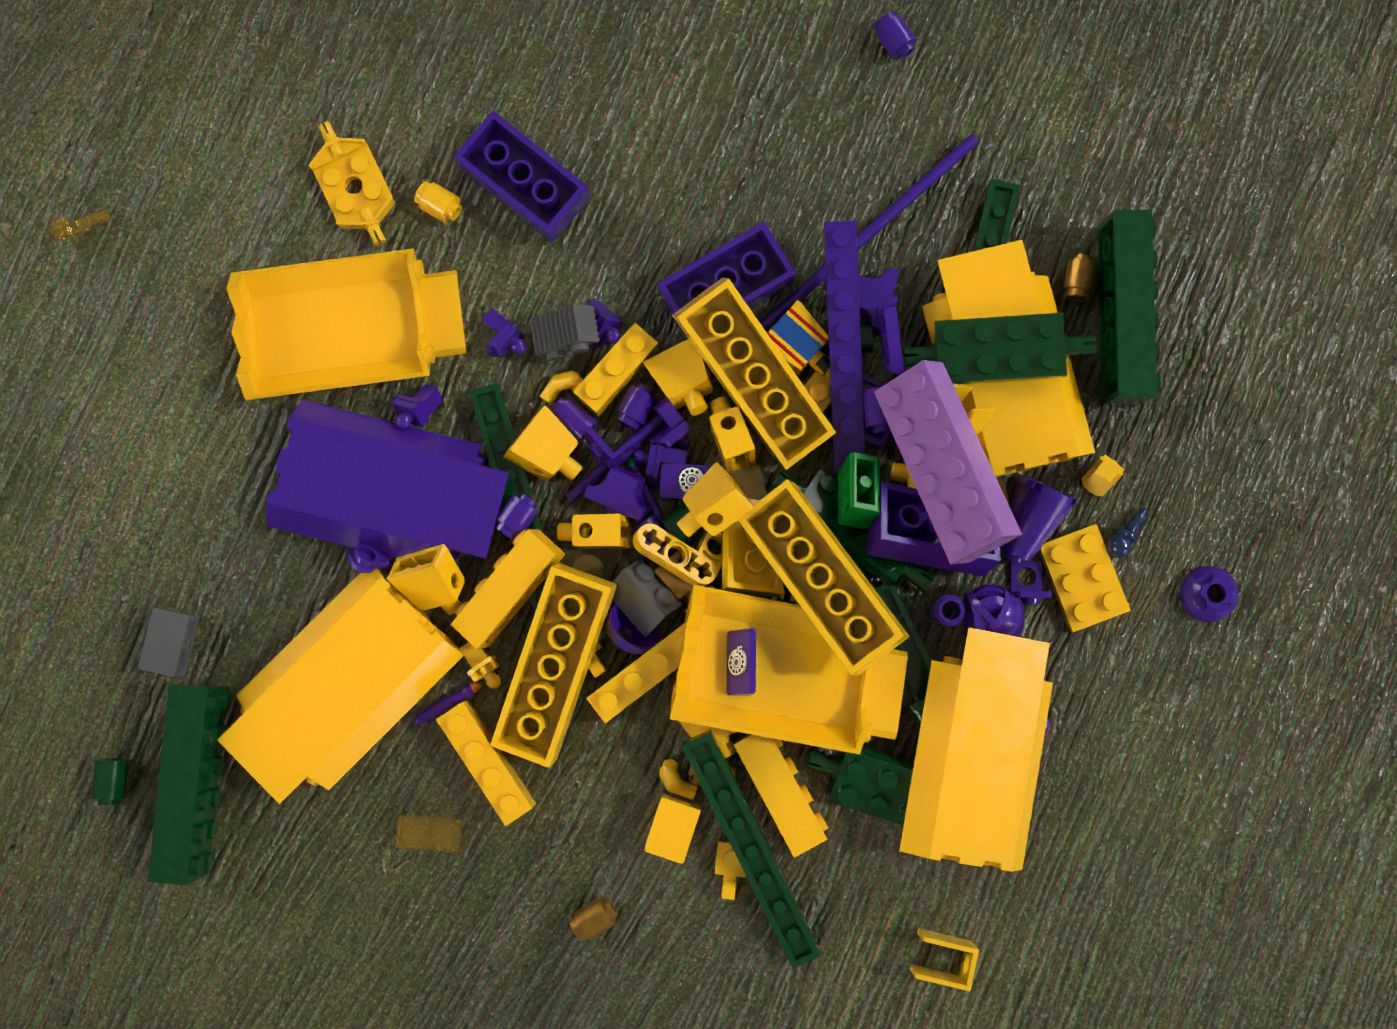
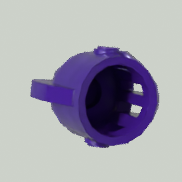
M994 584L980 585L970 592L964 593L963 602L966 614L962 623L965 638H967L968 627L1016 637L1021 634L1024 626V605L1016 594L1009 593L1002 586Z

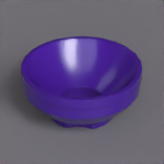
M1202 566L1193 569L1185 576L1180 586L1179 595L1183 608L1190 616L1200 621L1214 622L1232 613L1237 605L1239 592L1235 580L1224 569L1215 566ZM1213 584L1219 585L1223 590V597L1217 603L1210 601L1207 596V590Z
M616 604L606 616L605 627L607 634L618 650L632 654H643L656 645L659 639V629L645 638ZM618 631L627 634L630 638V643L624 640L618 634Z

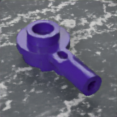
M366 544L357 545L347 554L350 566L359 573H372L376 568L390 572L395 563L394 560L380 555L378 550Z

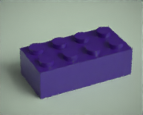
M493 110L453 156L460 170L551 243L557 239L591 198L586 184Z
M763 221L657 283L658 293L672 315L721 278H729L748 307L751 308L794 283L796 273ZM681 329V331H682V333L684 334L685 338L688 339V337L686 336V334H685V333L683 332V330Z
M884 482L880 483V498L878 499L880 501V514L867 529V555L983 577L1001 561L1000 547L969 563L950 565L918 490Z

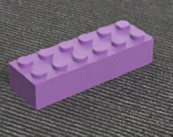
M923 360L874 392L950 565L969 563L1022 535L943 362Z

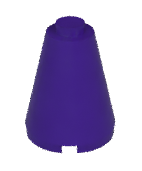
M1019 474L1010 509L1022 535L1002 545V549L1007 551L1005 557L1020 564L1023 563L1024 559L1031 561L1073 509L1077 499L1063 492L1060 493L1037 480Z

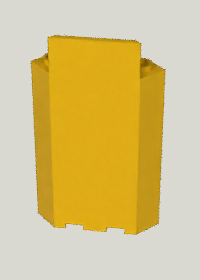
M1023 240L937 260L946 292L933 296V302L922 306L931 343H935V321L1058 313L1048 276L1035 275L1034 272H1031ZM1067 356L1066 377L969 383L973 386V389L970 390L961 402L966 414L972 409L993 408L996 411L995 415L977 436L996 478L1095 453L1070 356Z
M414 248L232 272L226 289L236 314L231 333L241 357L236 377L245 400L430 376V364L435 363V358L467 354L457 270L425 274L423 262L416 259Z
M376 568L372 573H360L236 695L242 706L240 709L242 715L217 741L279 804L305 779L313 786L319 784L330 790L464 656L454 641L433 625L423 610L417 608L387 580L388 575L382 570Z
M693 585L686 612L683 641H681L676 682L672 691L670 720L860 754L864 742L868 743L871 736L895 740L898 732L908 661L907 652L893 649L861 674L851 676L800 605ZM755 628L756 692L751 696L728 695L726 692L727 634L734 630Z
M968 627L963 659L944 656L943 662L932 660L900 852L941 861V858L957 861L959 864L983 867V865H989L1000 870L1012 872L1023 869L1053 686L1052 682L1044 681L1050 643Z

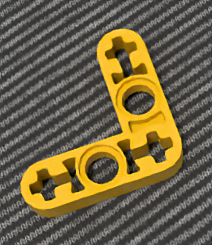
M654 524L643 525L633 535V545L639 553L692 586L705 587L712 583L722 567L723 533L711 536L705 531L696 550ZM647 533L652 535L651 541L653 543L649 546L645 544L646 538L644 536ZM714 539L720 544L721 552L719 555L709 551L707 546L708 540ZM665 542L666 545L658 553L657 550L661 548L659 545ZM670 548H675L681 553L682 561L680 564H675L668 558V550ZM689 563L691 567L685 570L684 567ZM700 566L704 568L703 574L706 575L702 579L698 577L699 571L697 569Z

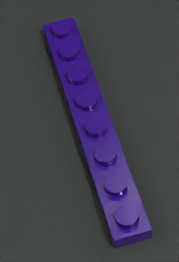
M856 221L824 222L831 426L836 431L832 436L834 473H838L839 467L845 462L849 453L865 454Z

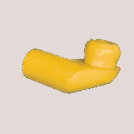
M572 370L555 374L539 397L552 405L562 390L570 388L574 391L584 379L579 376L578 372Z
M666 759L662 767L659 768V776L666 790L694 800L698 785L682 780L678 773V762L673 759Z

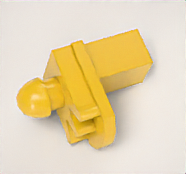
M1105 454L1097 460L1081 480L1088 492L1095 496L1103 497L1121 478L1124 469Z
M469 642L459 648L472 667L467 674L474 682L484 678L485 684L489 688L496 689L500 686V676L494 672V670L500 667L495 655L489 656L484 648L477 650Z

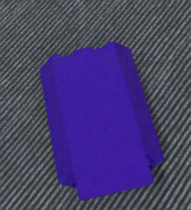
M303 399L300 401L289 418L287 429L291 430V436L288 440V446L286 449L281 448L275 472L279 473L276 489L274 492L269 491L267 497V526L352 548L359 544H366L378 550L380 555L395 559L399 556L445 544L454 561L458 560L460 552L486 559L509 472L483 466L484 458L480 457L481 444L410 426L406 429H400L394 422Z

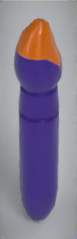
M475 682L464 685L459 691L423 710L415 717L414 724H425L455 707L464 699H470L479 691L481 683Z

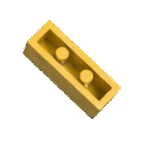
M634 323L573 391L575 397L596 416L600 417L643 369V361L653 357L659 351L658 342L639 325Z

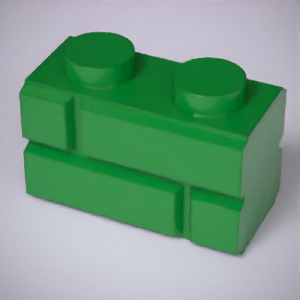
M856 452L849 453L845 462L838 469V523L840 525L868 529L873 520L880 514V501L878 500L880 498V459L876 456Z

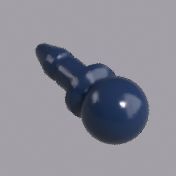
M1146 508L1136 512L1132 516V520H1129L1124 528L1119 527L1116 530L1117 534L1109 537L1106 542V549L1112 557L1123 558L1130 553L1131 543L1137 541L1135 534L1139 530L1140 525L1145 521L1147 515Z

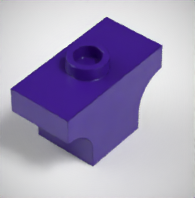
M888 267L885 274L881 277L868 278L860 275L858 279L860 315L870 323L873 334L880 336L877 307H896L898 296L893 294L899 270Z
M621 466L610 468L608 476L602 484H588L584 493V497L606 506L605 511L608 513L624 514L638 521L648 518L652 508L643 497V487L647 478Z

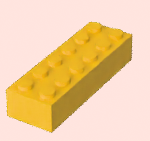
M721 278L672 315L733 402L739 407L743 416L778 465L787 470L836 433L729 278Z
M788 479L753 505L754 508L738 520L851 676L861 674L910 637L794 482Z
M561 563L551 566L490 746L548 768L557 760L617 587L616 583Z

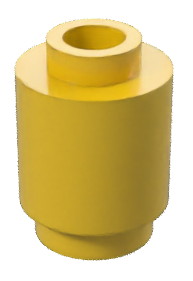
M425 181L416 191L415 203L419 205L422 211L446 224L451 220L455 221L462 210L460 197L437 183Z

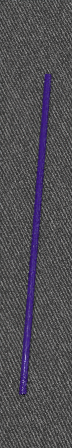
M972 134L968 136L857 235V251L978 145V139ZM825 264L760 321L766 332L782 318L797 300L801 302L826 279ZM708 367L710 378L713 380L716 376ZM656 413L613 452L637 435L641 438L642 443L664 422ZM603 461L600 462L564 495L573 504L585 493L588 484L598 482L610 471L609 467Z

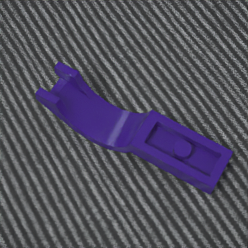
M895 306L877 307L885 371L899 376L906 371L903 366L897 309Z

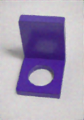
M591 426L585 429L586 442L590 445L588 447L590 453L598 462L603 460L609 469L622 464L641 447V438L637 435L613 452Z
M1015 561L1010 562V593L1016 594L1021 598L1023 604H1040V598H1051V591H1042L1041 561H1023L1022 564ZM1022 568H1029L1034 572V582L1029 586H1024L1018 581L1017 575Z

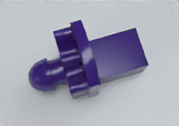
M588 299L585 305L593 306L595 309L594 313L599 333L598 338L600 339L598 343L588 346L599 348L605 344L608 347L616 344L621 338L619 329L623 322L601 301Z
M491 308L482 320L497 334L487 344V354L491 357L500 355L504 358L507 357L511 350L517 354H523L527 349L526 343L522 339L524 337L523 334L510 321Z
M425 384L413 398L395 394L391 404L396 408L394 412L399 414L396 418V426L400 429H406L411 424L423 427L425 423H428L431 413L443 401L437 387Z
M663 398L653 406V409L665 426L654 433L650 440L653 445L661 444L663 447L669 448L675 443L678 448L687 449L690 446V439L685 434L691 429L670 400Z
M650 445L649 452L643 449L636 450L632 458L637 464H647L646 477L653 478L652 485H657L661 464H686L687 451Z

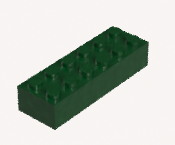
M1113 210L1097 226L1101 406H1138L1156 397L1160 391L1161 378L1159 374H1156V362L1160 357V346L1155 341V331H1157L1159 326V314L1155 312L1154 302L1158 296V283L1154 281V269L1157 266L1158 256L1156 250H1153V239L1156 236L1157 224L1155 220H1152V210Z
M199 683L169 685L148 882L188 885L209 874V871L213 868L215 854L211 851L212 839L216 837L218 830L215 810L221 800V789L218 788L219 775L223 773L225 764L224 757L221 756L222 745L217 739L228 729L227 725H224L225 714L229 711L231 705V695L228 693V686Z

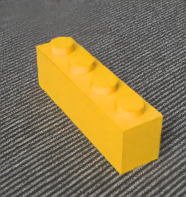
M528 529L518 534L513 541L514 547L508 555H502L493 566L495 570L490 577L481 580L474 589L476 594L472 599L464 602L456 610L455 615L457 617L450 625L477 650L490 647L546 579L551 566L559 563L565 556V553L539 529Z
M686 622L586 698L604 723H607L678 668V657Z
M469 700L461 702L436 719L505 826L536 805L533 797L502 750L490 746L493 736Z
M747 734L734 741L733 745L793 857L795 858L828 840L824 831L829 828L821 813L814 814L808 803L814 800L806 785L799 786L793 776L799 773L790 756L783 758L778 748L783 745L782 741Z

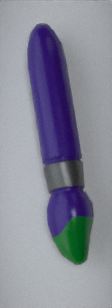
M632 456L627 459L628 470L645 477L642 472V466L634 462ZM646 480L643 487L644 500L652 507L650 510L651 516L654 515L661 523V520H663L661 507Z

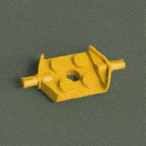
M329 121L324 122L326 129L321 123L318 128L322 133L325 144L310 162L309 167L314 172L335 216V222L341 229H366L374 242V246H380L379 240L382 244L387 241L379 227L381 226L380 222L396 202L365 139L336 137ZM353 180L362 182V189L356 194H350L347 191L349 183Z

